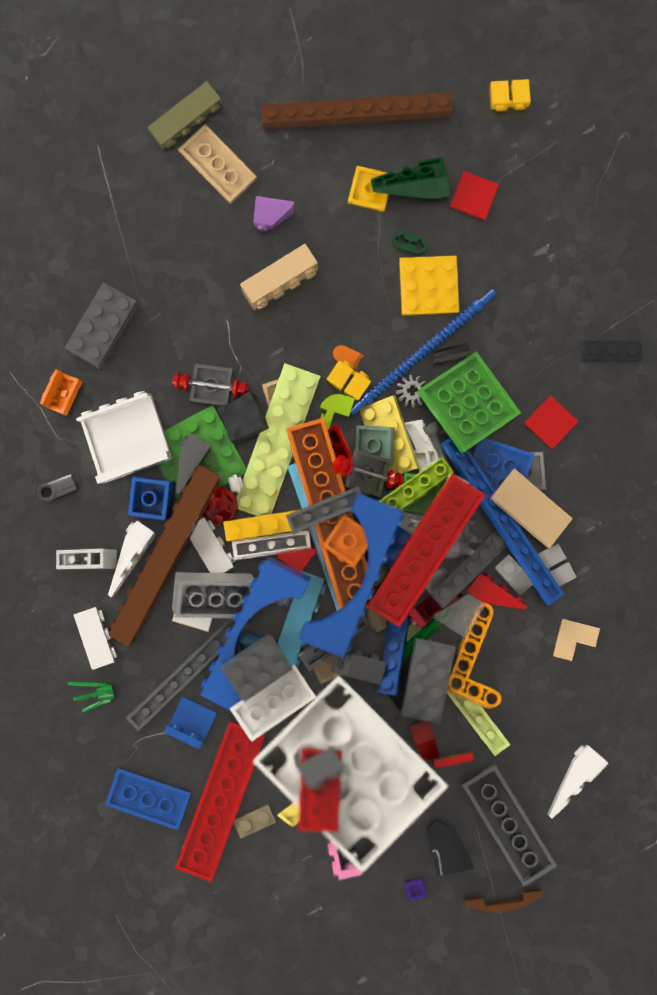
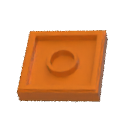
M345 514L342 515L322 545L323 548L353 568L356 567L368 549L362 526Z

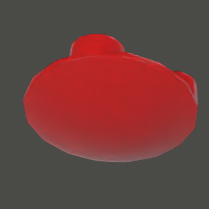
M217 487L203 513L204 517L207 520L210 519L212 524L216 526L224 525V521L233 520L238 510L236 497L228 489Z

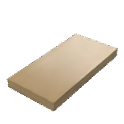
M206 124L178 149L192 166L230 204L258 179Z
M516 469L510 472L490 498L547 548L553 545L573 519Z

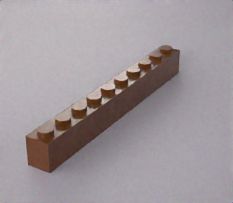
M451 92L261 105L263 129L451 117L452 114Z
M203 465L193 469L190 475L192 479L189 485L186 484L184 486L180 502L177 501L175 503L171 519L168 518L166 520L162 536L159 535L155 540L154 545L156 547L153 553L150 552L145 559L147 563L145 568L141 569L136 576L138 580L136 585L129 589L127 593L128 600L126 603H122L118 610L120 615L117 620H113L109 627L111 631L108 636L128 647L132 646L136 641L223 478L220 474Z

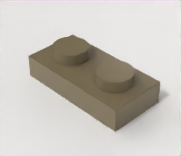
M269 804L234 820V825L240 838L276 823Z

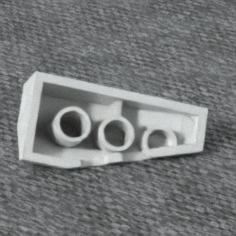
M138 521L132 522L126 529L128 534L125 537L108 593L110 597L116 595L157 536L156 533Z
M580 746L574 754L576 756L573 758L547 813L550 818H553L570 802L571 799L569 797L571 795L575 796L582 790L585 781L591 782L608 764L590 746Z

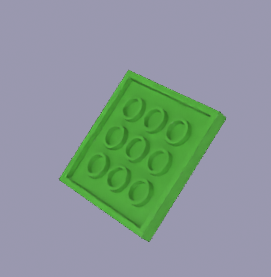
M477 351L417 391L461 454L521 414Z
M213 405L164 430L173 459L158 464L166 480L175 481L174 496L177 501L180 502L183 496L176 493L180 451L183 447L180 444L186 435L189 437L191 433L211 445L212 448L201 465L223 476L218 487L229 484L228 478L234 474L237 477L245 475L247 469L234 444L230 442L228 433Z

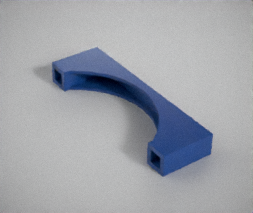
M359 493L356 494L350 511L355 513L367 541L368 564L364 580L354 597L341 609L319 620L311 622L305 620L298 636L299 641L342 658L351 649L352 644L349 643L351 637L357 634L359 625H357L360 617L363 618L367 607L364 606L366 600H370L373 595V583L379 580L381 575L380 566L386 562L389 552H387L389 544L393 545L396 538L395 529L397 526L400 527L404 518L402 515L403 511Z
M270 556L266 561L262 560L258 568L260 574L258 578L254 577L250 584L252 591L250 595H245L241 603L244 607L241 612L237 611L233 619L236 623L233 629L229 628L225 635L227 642L225 646L221 644L216 654L219 658L217 662H212L208 670L211 674L209 678H204L200 686L203 689L200 694L201 696L228 710L241 701V699L220 669V666L237 655L239 638L244 625L253 614L270 603L291 597L300 599L311 577Z

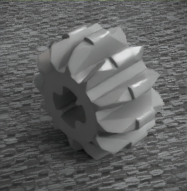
M409 375V381L403 377L402 382L404 384H397V387L402 389L396 391L397 395H402L398 398V401L401 402L405 399L404 406L406 407L411 402V407L415 408V401L422 405L421 397L417 392H415L414 396L407 393L410 387H414V390L418 391L425 386V381H422L420 384L418 383L420 380L419 376L416 377V381H413V375Z

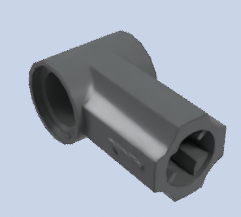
M71 474L50 483L42 484L38 488V495L44 502H52L58 497L77 490ZM46 488L52 489V495L48 498L42 496V492Z

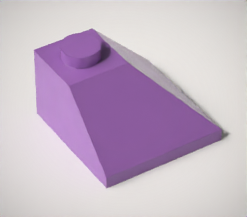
M256 196L254 227H257V230L260 231L273 230L294 215V202Z

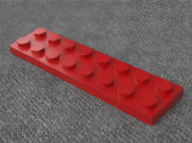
M451 473L366 606L400 627L485 494Z
M229 721L175 869L212 882L255 766L253 761L259 755L266 734H262L251 741L241 725Z

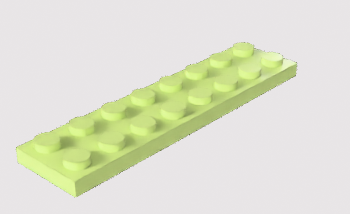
M284 363L265 416L269 429L259 433L242 481L243 488L240 489V493H238L236 498L239 510L256 516L272 514L292 458L286 428L304 424L320 379L319 375Z

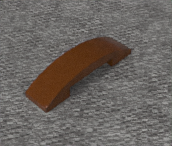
M540 888L521 891L522 899L486 904L483 896L464 898L463 900L466 906L476 910L507 912L533 903L543 895V892Z

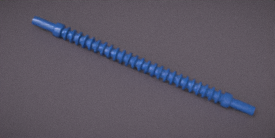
M492 289L479 301L475 300L472 306H468V310L465 309L464 313H460V317L456 316V320H452L451 324H447L448 327H443V331L440 330L439 334L436 333L435 338L431 337V341L428 340L427 344H423V348L419 347V351H415V355L411 354L410 359L406 358L407 361L402 362L403 365H398V369L394 368V372H390V376L386 375V379H382L381 383H377L378 386H373V390L369 389V393L363 394L362 399L352 406L350 414L353 416L365 405H370L374 398H378V394L382 395L381 392L386 391L385 388H390V384L394 385V381H398V377L402 378L403 373L407 374L406 371H410V367H415V363L419 364V360H423V356L427 357V353H431L432 349L435 350V346L439 347V343H443L444 339L447 340L448 335L452 336V332L455 333L456 329H460V325L464 326V322H468V318L472 319V315L475 316L476 312L482 311L484 309L483 306L493 299L497 293Z

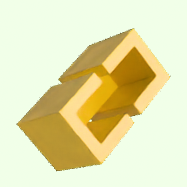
M529 79L512 80V85H510L511 100H509L508 81L491 82V109L506 111L508 107L515 108V110H524L526 107H529Z
M338 361L326 382L341 391L352 375L353 378L344 390V394L355 398L356 402L360 401L362 395L371 384L370 377L362 371L359 373L353 370L354 366L347 361L343 363Z

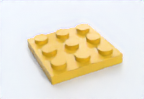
M457 256L399 259L402 316L459 313Z

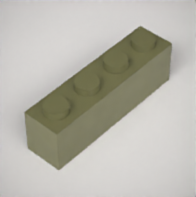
M206 81L147 127L148 131L163 150L166 147L170 148L181 135L182 137L186 136L191 131L190 128L195 124L199 125L204 122L209 113L213 114L218 111L222 104L221 98Z

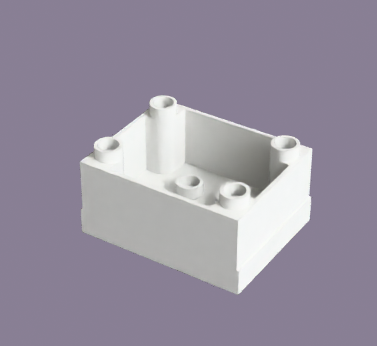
M337 676L253 762L299 808L301 774L297 766L302 761V749L327 750L333 747L334 750H342V765L344 769L341 770L343 774L341 775L339 831L322 832L363 872L448 786L341 677Z

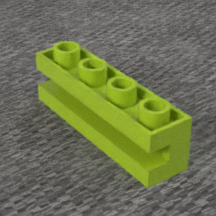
M441 457L379 502L404 511L447 481L450 473L453 474L454 472L445 459Z

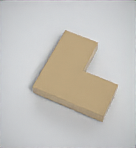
M562 619L553 656L572 661L576 643L596 647L600 628Z

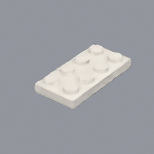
M292 665L293 669L246 702L241 700L229 708L251 741L316 698L295 665Z

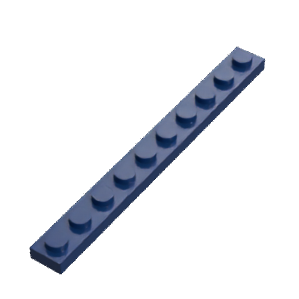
M451 438L440 444L461 477L469 482V485L485 494L480 502L481 507L546 605H550L565 595L517 522L490 499L495 493V489L469 450L461 454Z

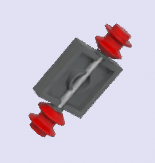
M203 364L194 365L193 379H190L188 372L183 376L178 371L177 375L174 374L172 383L173 386H176V390L179 387H183L184 391H186L189 385L192 386L190 402L217 406L228 404L230 392L236 398L238 394L243 396L248 393L250 384H246L247 380L244 383H239L238 379H236L231 384L233 368Z
M355 449L352 458L348 457L345 459L343 455H340L333 462L334 472L347 476L344 487L352 489L359 486L361 492L380 497L383 486L386 489L392 488L394 491L403 485L404 482L401 473L395 474L393 470L387 473L390 459Z

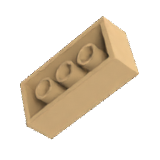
M303 244L240 284L241 290L253 310L256 308L260 310L267 306L268 301L272 298L276 300L284 295L285 290L289 288L292 290L299 286L301 280L305 278L308 280L317 274L318 263L307 245Z

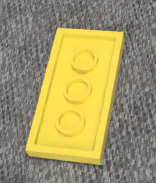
M390 396L364 406L360 413L365 426L395 427L393 466H389L387 473L393 470L395 474L398 472L404 474V472L418 469L419 465L396 396Z

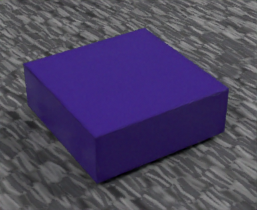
M423 877L404 881L408 901L427 897Z

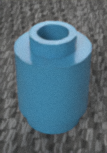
M247 631L245 635L241 634L238 643L241 646L240 650L246 649L263 636Z

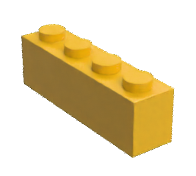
M298 510L224 521L226 541L289 532L291 528L286 515Z

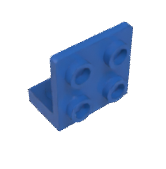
M182 697L164 733L200 749L217 713Z

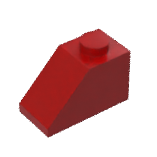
M424 720L409 725L420 758L423 761L439 757V751L429 721Z

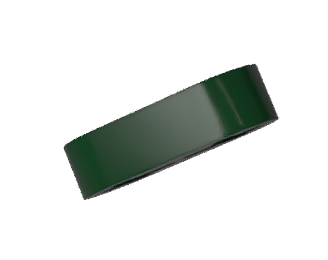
M399 231L394 234L392 239L393 246L401 251L422 255L427 250L428 244L425 238ZM403 236L404 241L409 242V244L402 242L401 245H398V241L395 239ZM420 241L424 248L416 250V246L411 245V243L417 244Z

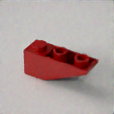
M486 572L484 574L479 573L466 590L467 594L482 604L486 603L523 610L527 608L522 598L517 595L515 597L508 593L510 590L502 584L498 586L492 582L494 578Z

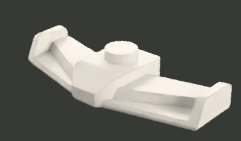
M423 419L405 422L407 432L416 449L414 453L419 465V473L440 459L431 437H428V434H425L423 426H425Z

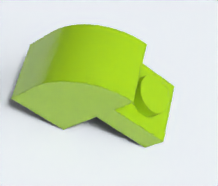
M335 394L327 397L322 402L320 410L325 411L326 414L322 413L321 418H324L327 430L331 427L334 414L349 419L355 398Z

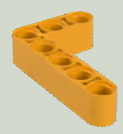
M483 603L472 612L452 663L447 691L481 707L491 709L498 706L501 702L499 692L468 679L493 617L491 605ZM480 608L487 612L486 618L480 616ZM473 626H477L480 629L479 635H475L472 632ZM466 644L472 645V653H468L465 650ZM459 661L465 663V671H461L458 668ZM452 679H456L459 682L458 689H454L451 686ZM470 687L476 689L477 695L475 697L469 694ZM488 694L494 697L493 704L487 702Z

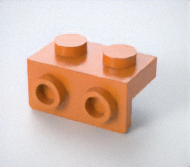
M55 369L42 395L40 404L67 416L83 381Z

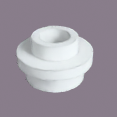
M234 474L228 478L229 487L232 493H240L243 483L241 477H237Z

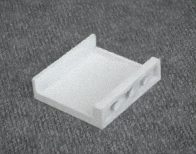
M145 391L137 392L133 398L127 399L125 397L116 400L117 404L111 406L110 404L102 405L98 411L92 412V410L81 413V417L76 418L82 424L98 473L95 476L97 484H105L173 459L152 394L145 393Z

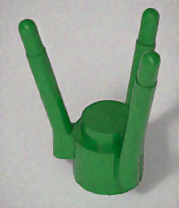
M68 682V685L100 687L97 688V693L73 698L74 701L98 697L101 700L83 708L82 712L110 703V700L114 699L112 684L107 685V682Z

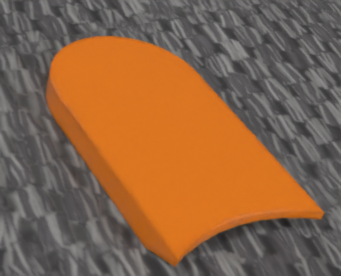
M344 345L337 346L333 351V357L336 361H341L342 363L347 361L354 366L353 369L357 370L360 360L364 357V355Z

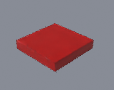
M463 171L450 207L485 221L499 184Z
M550 395L524 424L549 448L553 449L578 423V420Z

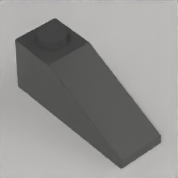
M192 433L189 437L186 435L180 444L183 447L180 451L176 493L180 496L184 486L189 484L192 479L190 475L195 467L198 468L212 448L211 445Z

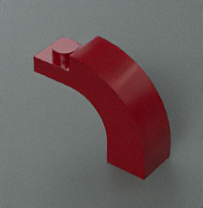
M460 592L444 608L430 596L412 609L408 615L418 629L422 628L463 595Z

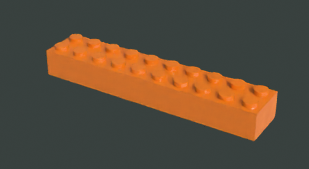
M324 418L286 428L287 438L307 505H313L345 492L341 474H336L333 469V462L336 458ZM351 511L344 513L354 520ZM343 514L314 525L338 609H341L354 597L367 571L365 555L362 556L356 567L353 568L322 547ZM369 599L366 600V603L364 605L365 607H367L366 605L369 602Z

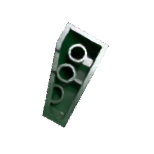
M443 157L422 160L418 162V166L412 168L406 166L402 168L401 172H389L370 179L372 190L375 193L428 199H441L450 196L448 174Z

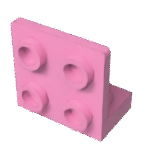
M332 841L328 843L329 854L334 856L335 859L332 862L334 876L338 875L340 880L362 875V872L352 861L344 863V867H341L337 846Z

